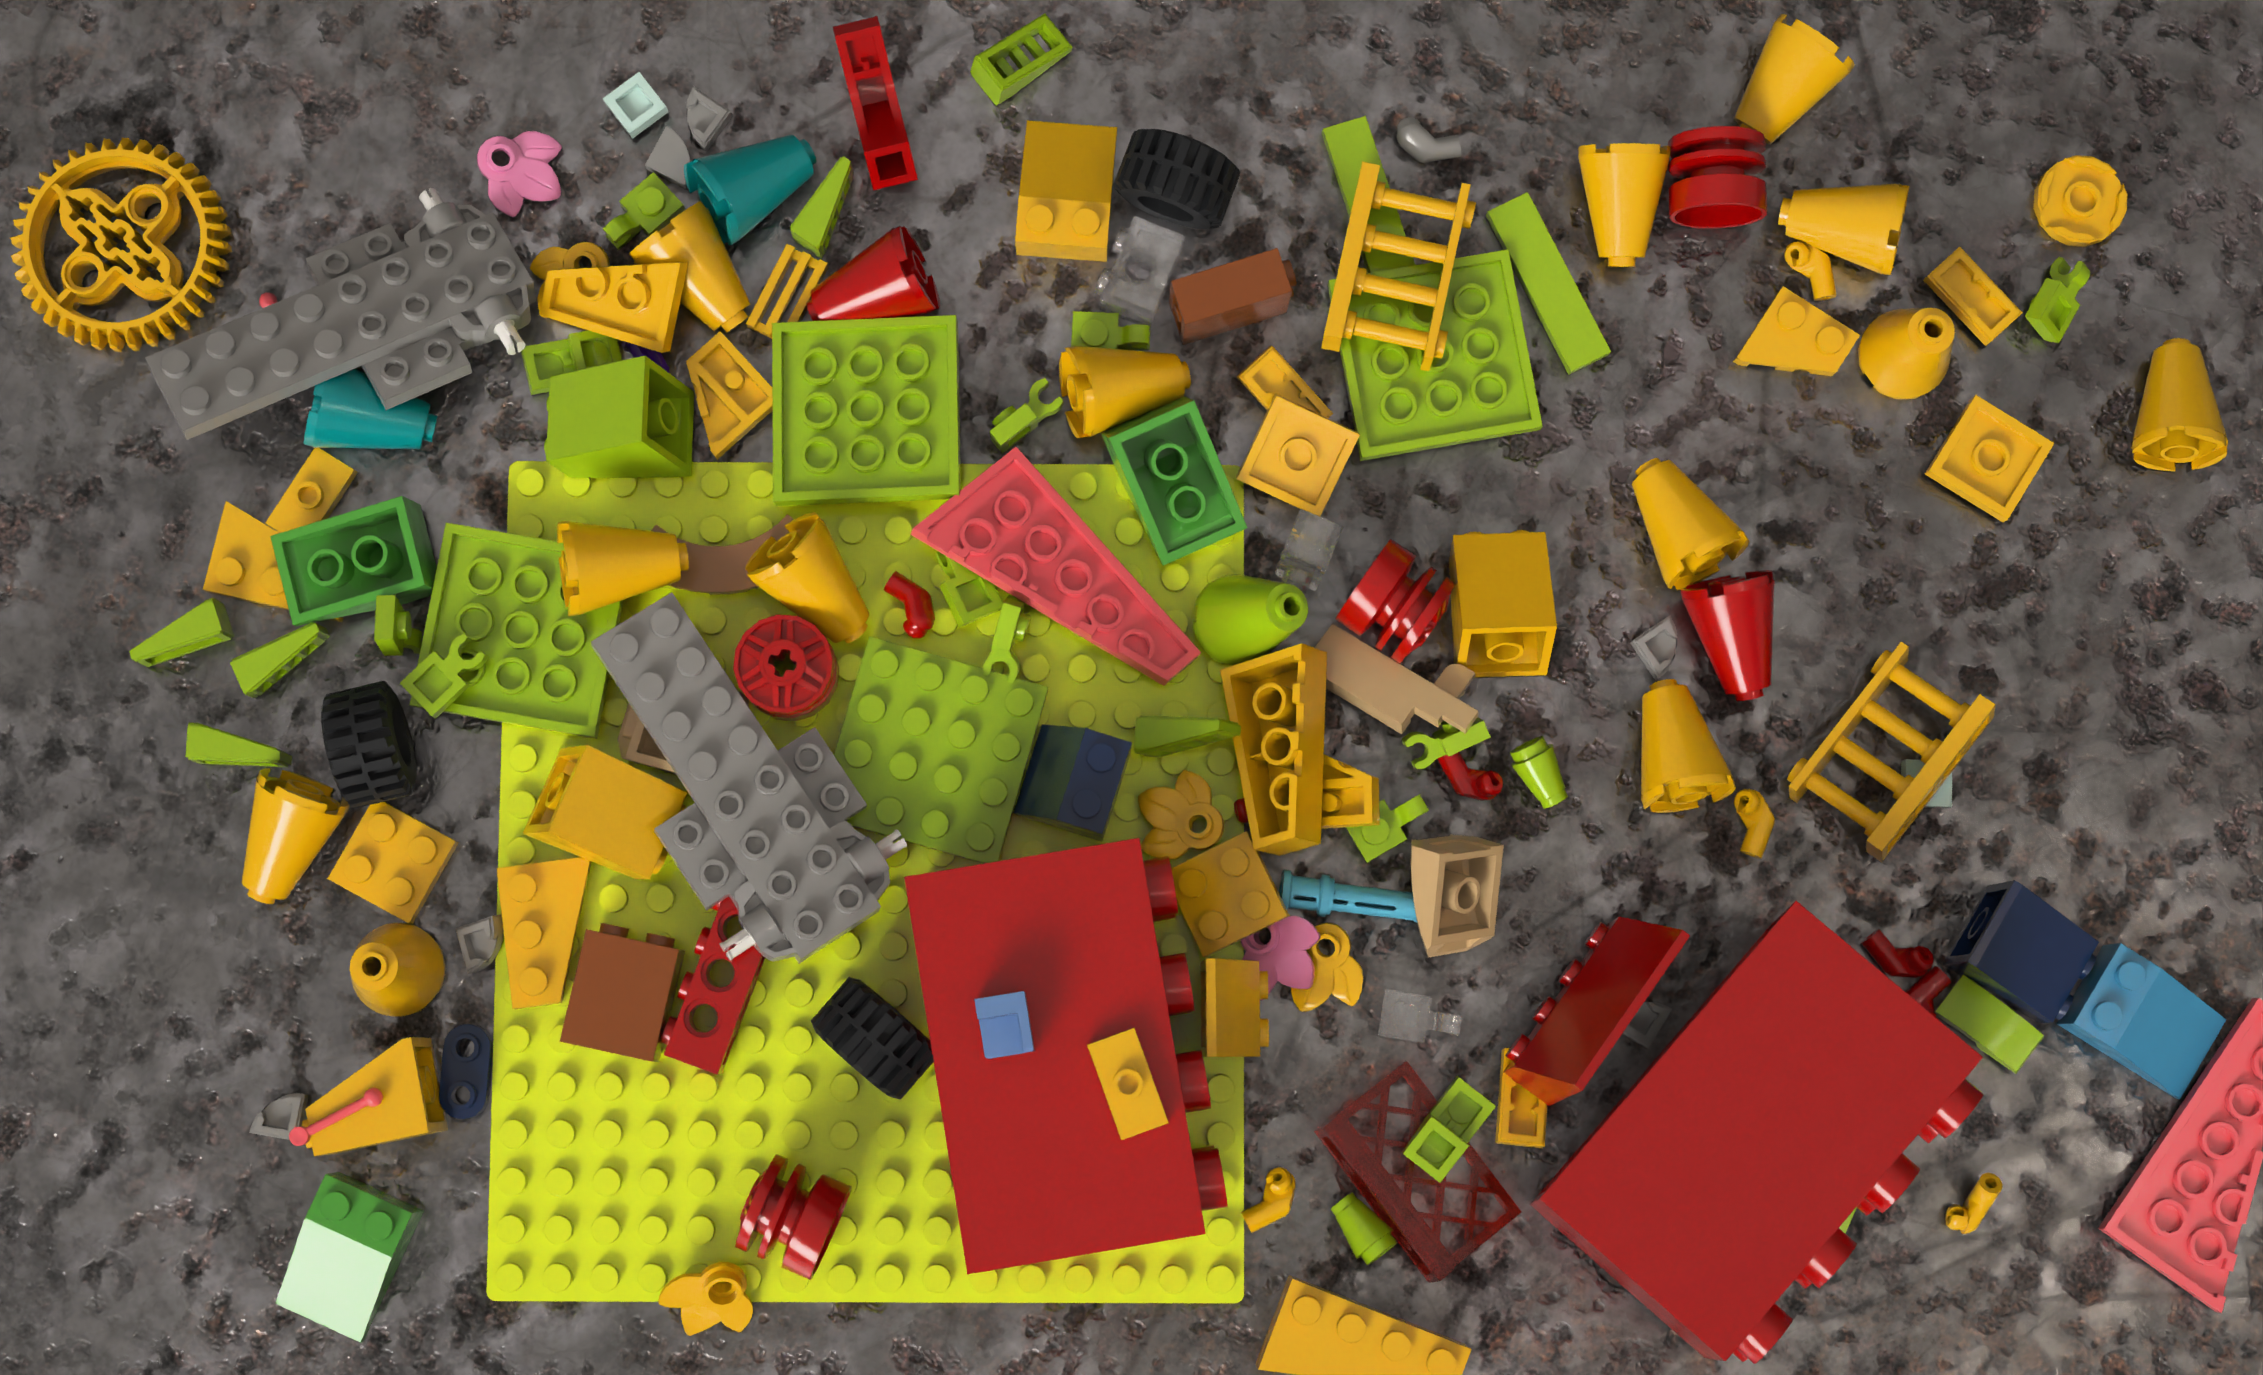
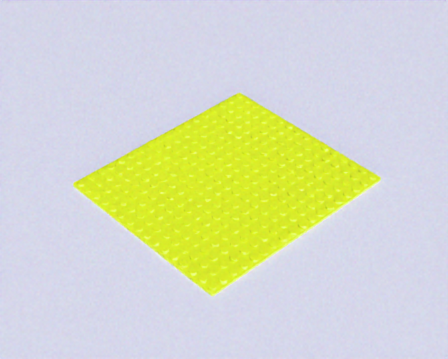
M516 461L509 466L507 533L557 541V524L564 521L651 531L655 525H658L667 533L675 534L676 538L686 542L704 546H728L759 537L777 525L787 514L792 519H796L804 514L815 512L824 520L869 611V617L865 622L868 627L859 638L850 643H846L844 640L834 643L824 636L834 649L839 665L838 687L829 704L814 716L798 721L776 720L759 711L749 700L750 710L777 750L815 727L834 755L869 636L983 668L985 660L991 653V645L1001 610L959 628L940 588V585L944 581L949 580L950 577L942 570L937 560L936 553L939 551L910 535L916 525L949 499L776 506L773 502V462H692L691 476L654 478H571L546 461ZM960 464L961 490L993 464ZM1032 464L1191 640L1201 654L1163 686L1025 603L1023 613L1031 615L1024 641L1015 640L1013 645V653L1020 662V671L1017 678L1047 686L1048 693L1018 797L1042 724L1088 728L1132 742L1131 754L1102 842L1012 814L999 861L1140 838V844H1142L1144 838L1154 826L1148 823L1139 807L1138 796L1153 787L1175 789L1178 776L1183 770L1201 776L1211 788L1212 806L1223 817L1224 832L1219 842L1213 847L1243 833L1244 824L1237 820L1234 811L1235 801L1244 798L1233 737L1162 757L1136 754L1134 752L1136 718H1139V716L1220 718L1230 721L1220 670L1233 665L1222 664L1213 660L1201 648L1194 632L1193 621L1197 620L1198 605L1195 606L1197 597L1208 583L1225 575H1244V530L1163 566L1114 464ZM1222 465L1244 518V483L1236 479L1240 467L1236 465ZM895 571L924 588L931 595L935 621L933 627L922 638H912L906 634L903 628V623L907 620L904 603L884 591L886 583ZM666 585L625 599L619 624L672 592L738 692L744 694L738 686L733 670L735 649L744 632L759 620L774 615H797L760 587L742 593L710 595L709 593L692 592ZM995 585L1002 602H1004L1007 596L1011 594ZM786 655L784 661L776 660L773 665L780 672V677H783L786 670L794 671L796 665L790 659V655ZM998 661L993 665L992 671L1009 675V666L1005 662ZM610 674L597 739L502 722L498 868L579 857L523 834L561 748L589 745L687 792L676 774L622 759L618 736L629 702ZM688 792L683 802L686 808L695 803ZM1202 817L1196 819L1192 826L1194 833L1203 832L1207 827V821ZM853 827L866 837L871 838L875 844L886 837L885 835ZM906 842V848L904 847L886 859L889 866L890 884L878 900L881 905L878 913L800 964L795 957L774 962L765 958L723 1073L717 1075L665 1056L666 1044H663L660 1062H652L560 1042L586 929L599 932L601 923L629 929L627 938L645 942L647 933L674 938L673 948L685 951L670 1016L678 1018L684 1000L677 998L681 983L687 971L695 973L701 955L694 953L698 938L704 927L712 928L718 912L711 908L706 911L669 853H667L666 860L657 874L652 873L650 879H634L591 862L562 1003L512 1009L504 934L501 948L495 958L487 1296L492 1301L658 1302L662 1289L673 1278L682 1274L702 1273L706 1267L714 1263L729 1262L739 1266L744 1271L747 1282L745 1293L751 1302L1239 1303L1244 1297V1218L1241 1214L1244 1211V1057H1203L1211 1109L1186 1113L1191 1149L1212 1145L1218 1148L1228 1207L1202 1211L1206 1234L967 1275L934 1062L902 1099L889 1097L856 1071L815 1032L811 1020L848 977L864 982L930 1040L904 877L983 863ZM1191 848L1180 858L1170 860L1171 868L1211 848L1204 850ZM1142 850L1143 860L1155 858ZM497 881V915H501L502 913L500 895ZM1178 903L1176 918L1154 922L1159 957L1185 953L1190 975L1195 1011L1169 1016L1176 1054L1201 1050L1200 963L1206 958L1242 960L1244 957V948L1241 940L1212 955L1203 957ZM738 916L732 918L727 925V935L729 938L742 930ZM727 960L717 961L710 970V978L718 987L729 985L735 975L733 965ZM708 1004L698 1007L693 1016L696 1028L702 1032L712 1030L718 1020L716 1010ZM776 1154L788 1158V1164L782 1179L788 1182L798 1164L806 1166L802 1185L804 1190L810 1192L816 1181L823 1174L852 1186L837 1228L811 1280L782 1268V1259L786 1245L777 1242L766 1259L757 1257L764 1235L758 1233L747 1252L735 1247L740 1231V1216L757 1178L768 1168Z

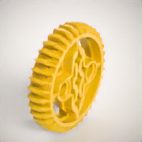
M122 137L117 148L113 141L103 138L101 151L92 143L86 142L84 156H80L75 150H68L70 162L64 165L60 160H53V167L57 171L52 176L46 172H39V178L44 182L40 189L35 186H27L28 192L34 197L31 203L18 202L19 208L27 215L26 218L13 220L14 226L23 231V233L10 237L15 247L22 249L11 255L12 262L22 266V268L14 273L16 279L21 283H27L21 289L22 294L29 300L34 299L31 308L38 314H44L43 321L50 327L58 326V333L66 338L74 334V341L83 346L91 340V345L97 350H104L106 345L109 344L113 351L122 352L125 343H127L128 347L133 351H140L142 338L151 347H158L159 333H162L169 340H175V331L173 329L175 325L178 324L184 330H190L191 325L186 318L191 313L198 318L204 317V311L199 307L203 299L207 303H215V297L208 292L210 287H224V281L216 275V272L230 270L229 263L219 257L220 255L232 252V246L228 242L221 240L232 233L231 228L227 224L220 223L228 217L227 211L222 206H216L221 201L220 195L215 190H209L211 187L210 180L205 175L198 176L199 169L193 163L185 164V158L178 152H173L169 155V150L161 144H157L152 150V145L148 141L140 139L134 147V143L129 138ZM120 169H142L167 179L162 185L143 184L136 186L119 204L98 189H76L95 176ZM185 195L198 218L200 247L195 267L183 286L184 272L182 264L176 255L163 244L174 234L180 225L182 209L179 200ZM155 203H161L160 213L155 218L146 220L145 213L148 207ZM58 207L62 227L79 244L62 265L61 280L64 290L59 295L48 278L44 260L46 234ZM80 209L90 210L96 222L87 221ZM116 216L118 219L112 223L111 217ZM133 222L136 226H138L144 232L143 235L140 234L129 223ZM94 236L98 238L95 242L92 241ZM114 237L120 240L123 239L127 243L126 246L130 249V252L127 253L123 249L120 250L116 246L117 243L113 240ZM149 246L152 248L150 254L145 252ZM100 255H102L109 262H111L114 265V267L111 268L108 264L99 258ZM150 266L152 269H157L161 273L160 276L164 279V282L161 283L157 279L154 280L150 276L151 273L147 270V267ZM131 267L133 269V272L131 274H128L126 271H124L128 270ZM98 270V277L95 283L89 287H83L84 276L89 271ZM125 285L146 301L159 302L171 299L153 313L125 322L100 321L76 311L81 305L95 306L107 303Z

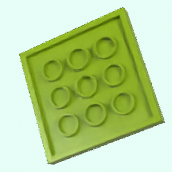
M1509 249L1455 258L1440 330L1448 332L1442 359L1433 357L1429 371L1420 370L1424 350L1352 335L1351 339L1342 337L1340 354L1354 429L1360 434L1357 440L1360 461L1541 430L1543 425ZM1430 262L1367 274L1438 289L1443 264ZM1330 279L1327 284L1330 295V301L1332 299L1336 279ZM1362 292L1361 296L1352 294L1348 310L1357 312L1356 317L1428 332L1434 307Z
M956 315L772 323L773 502L776 506L950 499L954 495H960L958 320Z
M446 523L417 666L433 651L438 652L445 659L449 655L451 642L458 635L464 633L471 641L462 649L463 659L470 660L480 651L484 652L488 659L480 669L466 671L461 675L470 686L443 711L444 713L597 739L609 672L592 648L591 641L619 625L624 600L581 615L568 616V607L565 606L559 567L561 550H564L563 543ZM411 696L410 706L415 707V708L424 709V708Z
M869 636L834 753L835 758L867 804L864 810L848 819L847 822L853 827L885 836L890 835L897 829L901 833L899 840L904 838L906 842L985 864L999 861L1048 693V687L1016 678L1013 683L1007 682L1008 675L991 671L989 677L984 676L983 668Z

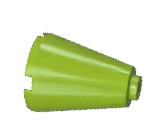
M1239 574L1225 575L1208 583L1198 595L1195 606L1198 605L1197 620L1193 621L1194 632L1201 648L1213 660L1222 664L1236 665L1269 654L1301 627L1308 615V603L1303 592L1294 585Z

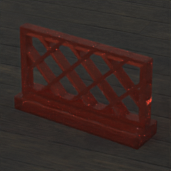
M1405 1061L1314 1132L1375 1213L1394 1230L1391 1234L1428 1283H1432L1445 1278L1454 1270L1457 1264L1522 1211L1469 1142L1467 1143L1469 1147L1461 1157H1465L1471 1165L1470 1185L1446 1182V1176L1441 1183L1437 1180L1413 1177L1415 1163L1407 1158L1405 1176L1389 1174L1382 1165L1383 1146L1405 1148L1408 1142L1384 1139L1387 1112L1411 1116L1410 1141L1419 1127V1117L1426 1118L1429 1113L1420 1110L1421 1101L1429 1111L1437 1103V1100L1409 1063ZM1402 1076L1414 1090L1412 1109L1388 1106L1390 1086ZM1381 1093L1380 1104L1369 1103ZM1360 1109L1379 1111L1377 1137L1359 1135L1348 1119ZM1366 1143L1376 1144L1375 1155ZM1479 1177L1487 1187L1478 1186ZM1395 1181L1404 1182L1403 1192ZM1412 1183L1437 1187L1434 1214L1418 1212L1412 1205ZM1445 1188L1469 1191L1466 1218L1442 1215ZM1477 1193L1493 1195L1505 1212L1492 1222L1475 1220ZM1424 1219L1433 1220L1432 1230ZM1441 1221L1466 1225L1464 1245L1452 1255L1440 1242ZM1474 1226L1484 1227L1483 1230L1473 1237Z

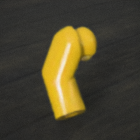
M1801 241L1789 244L1785 249L1784 258L1792 269L1810 279L1814 301H1825L1835 298L1837 295L1829 256L1820 249Z
M1743 789L1735 795L1733 802L1738 815L1747 828L1740 852L1762 859L1775 824V817L1760 792L1752 789Z
M1283 1167L1271 1169L1266 1175L1262 1202L1241 1212L1251 1233L1289 1214L1296 1182L1294 1176Z
M1992 1173L1982 1174L1964 1201L1963 1206L1953 1204L1948 1207L1945 1217L1948 1228L1960 1230L1962 1234L1975 1231L2002 1190L2003 1185L2000 1178Z

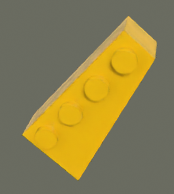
M1300 643L1220 670L1229 720L1241 726V733L1239 736L1233 737L1253 849L1278 856L1321 844L1327 652Z
M1289 1275L1255 1365L1258 1370L1296 1375H1462L1472 1349L1464 1343Z

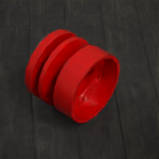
M1739 126L1702 127L1676 134L1668 141L1670 157L1673 158L1668 164V170L1671 176L1681 179L1669 187V217L1673 223L1692 228H1729L1757 222L1767 215L1766 183L1764 180L1754 176L1766 168L1765 157L1761 155L1766 150L1763 133L1755 129Z
M1390 539L1343 605L1335 620L1359 636L1377 622L1383 629L1375 647L1381 651L1392 634H1394L1402 641L1390 658L1401 664L1406 656L1419 646H1422L1447 610L1451 591L1456 583L1446 577L1436 593L1433 594L1425 587L1437 570L1430 567L1416 581L1413 580L1408 574L1416 556Z
M778 614L759 620L744 632L735 649L733 670L739 688L759 711L776 720L798 721L814 716L829 704L838 687L839 665L834 649L814 624L799 616ZM786 655H790V659L796 665L794 671L786 670L783 677H780V672L773 665L776 660L784 661Z
M776 1154L768 1168L757 1178L740 1216V1231L735 1247L747 1252L758 1233L764 1235L757 1257L766 1259L777 1242L786 1245L782 1259V1268L811 1280L837 1228L852 1186L823 1174L816 1181L810 1192L804 1190L802 1185L806 1166L798 1164L788 1182L782 1179L788 1164V1158Z

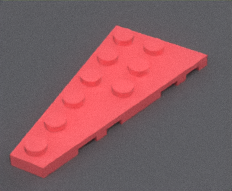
M1014 447L960 490V495H954L911 531L910 535L1163 686L1201 654L1199 649L1017 447Z
M2260 998L2251 999L2098 1227L2099 1230L2218 1313L2223 1311L2226 1297L2223 1296L2229 1271L2233 1272L2237 1254L2234 1252L2241 1226L2246 1224L2263 1160V1152L2261 1151L2263 1147V1000Z

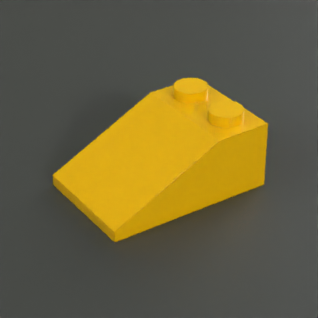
M1027 120L1017 210L1016 255L1107 262L1117 127Z
M1219 958L1204 959L1200 963L1201 1051L1203 1057H1260V1047H1269L1268 1018L1260 1019V999H1268V971H1259V961Z

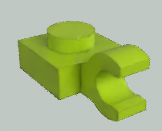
M653 172L619 201L626 213L612 219L603 230L607 234L606 238L617 250H620L641 230L648 236L656 230L660 231L670 223L671 219L683 212L685 207Z
M2058 257L2050 268L2052 279H2045L2039 292L2030 303L2025 317L2045 341L2060 343L2080 307L2075 297L2090 277V270L2083 261H2078L2074 269L2069 273L2071 267L2064 258Z
M1073 311L1071 347L1085 346L1150 350V325L1132 324L1119 327V313Z
M1046 378L1040 379L1032 385L1028 404H1023L1017 410L1012 405L1002 411L992 421L995 427L990 430L991 441L1002 454L1038 427L1040 421L1048 416L1055 415L1062 409L1064 401L1061 397H1058L1050 404H1044L1039 400V394L1049 387V382Z
M936 553L942 570L950 577L949 580L944 581L940 585V588L959 628L1001 610L1003 602L994 584L944 554Z
M377 595L374 640L383 655L403 656V647L412 649L415 654H420L423 633L418 629L412 628L410 612L403 609L396 595Z
M1008 595L1003 602L991 645V653L983 665V675L989 677L995 662H1005L1010 670L1007 677V682L1009 683L1015 681L1020 671V662L1013 653V645L1015 640L1024 641L1031 615L1023 613L1025 603L1014 596Z
M1477 717L1466 734L1443 721L1441 723L1443 729L1432 733V736H1427L1422 732H1411L1405 735L1401 741L1406 747L1413 746L1416 743H1423V755L1412 760L1411 764L1416 769H1424L1444 755L1448 757L1491 738L1484 720Z
M1420 794L1390 811L1383 799L1379 801L1380 825L1345 828L1365 862L1368 863L1406 841L1407 838L1400 827L1428 812L1429 809Z

